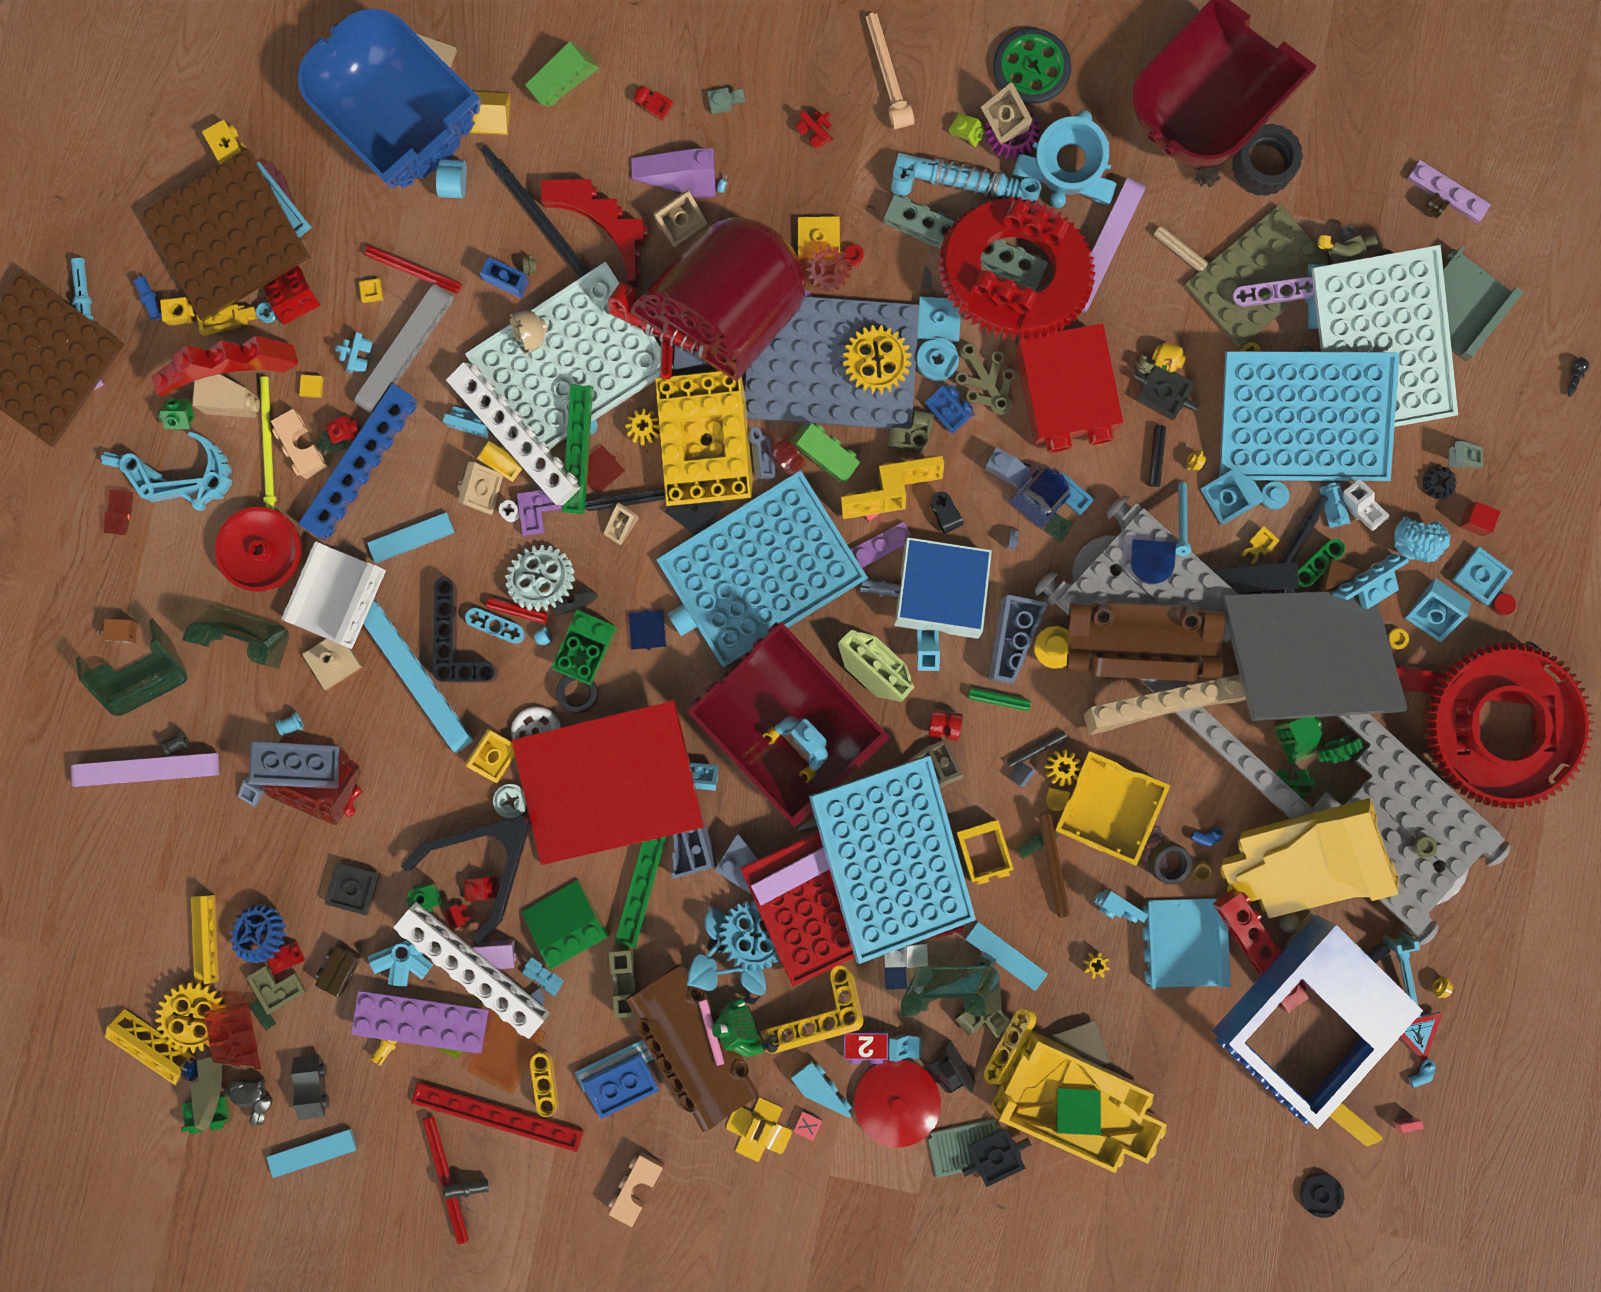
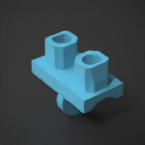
M356 332L351 349L348 348L350 341L346 339L343 340L342 346L336 345L335 351L340 353L339 360L345 361L346 355H349L345 370L348 373L366 371L368 361L357 358L358 351L369 354L372 346V341L362 338V334Z

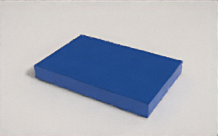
M641 1052L581 1080L600 1119L659 1091V1087Z

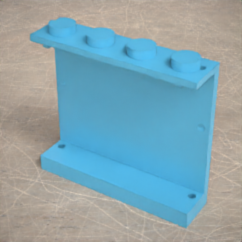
M1219 898L1145 900L1142 911L1148 917L1146 918V927H1143V940L1147 942V949H1144L1143 955L1144 962H1147L1148 971H1145L1144 978L1149 988L1189 986L1231 987L1228 928L1212 905Z

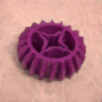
M1034 112L1029 113L1032 118L1029 130L1006 141V144H1000L990 123H986L985 129L987 131L984 133V137L988 138L986 144L992 145L991 152L997 150V157L1004 154L1005 160L1012 156L1014 161L1019 154L1025 155L1027 153L1030 155L1032 148H1034V142L1037 143L1036 141L1040 140L1038 133L1041 131V127L1037 126L1039 120L1033 119ZM1026 140L1020 145L1013 146V143L1016 141Z

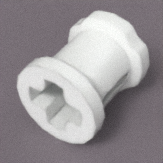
M506 500L500 504L499 513L506 521L515 522L520 518L519 507L513 501ZM511 507L514 510V512H511L510 515H508L505 511L510 510Z

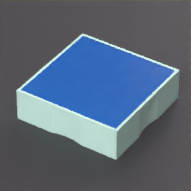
M907 538L903 551L901 590L897 599L894 626L918 630H938L951 635L978 639L983 632L992 550Z

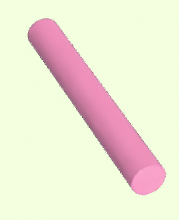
M707 999L699 1001V1006L716 1066L724 1064V1059L718 1038L712 1034L714 1023Z

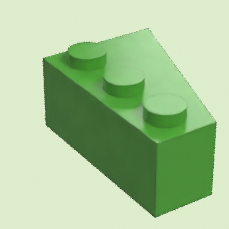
M569 41L525 85L540 104L549 107L556 104L562 96L600 67L584 48Z
M801 423L786 444L790 447L795 446L803 452L802 455L804 457L810 458L817 463L819 468L839 482L846 483L860 464V461L856 459L857 455L850 449H843L840 446L841 442L835 437H828L823 433L825 429L819 424Z

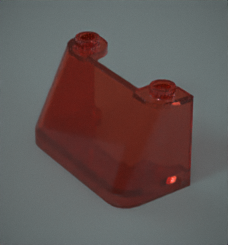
M284 734L279 743L303 744V741L296 736L290 737ZM353 760L342 761L339 765L337 789L261 785V788L267 796L327 823L337 825L343 816L361 770L359 765Z

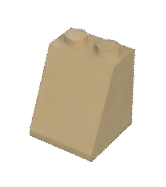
M218 374L195 381L192 406L206 415L256 418V413L260 409V401L256 395L243 386Z

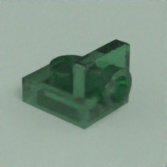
M326 430L320 432L316 440V446L325 458L330 453L349 449L351 441L345 439L336 444L332 443Z

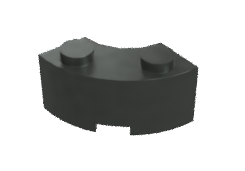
M320 1054L295 1057L293 1059L291 1070L294 1087L293 1106L299 1120L325 1117L326 1107H329V1095L326 1094L325 1085L327 1066L326 1063H322Z

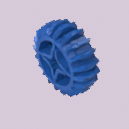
M262 904L249 906L248 910H242V916H236L237 923H232L234 931L229 932L233 935V938L230 940L234 944L232 950L237 952L236 955L244 959V961H251L252 963L267 962L268 958H274V952L280 951L279 945L284 944L282 937L287 934L283 932V929L287 926L282 922L285 918L280 915L278 910L271 906ZM265 918L264 922H258L259 919ZM258 945V948L252 950L251 946Z

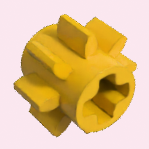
M1089 952L1090 958L1082 961L1087 964V968L1083 971L1085 973L1091 971V978L1093 979L1096 977V974L1104 978L1103 972L1110 970L1106 966V962L1109 959H1101V952H1098L1096 956ZM1098 960L1101 967L1094 969L1091 964L1092 962L1096 963Z

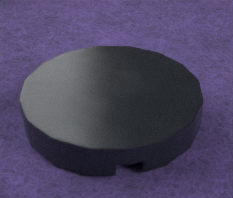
M1322 1172L1313 1173L1305 1178L1299 1192L1300 1201L1305 1210L1313 1216L1320 1218L1335 1215L1343 1206L1345 1198L1343 1187L1339 1181L1330 1174Z

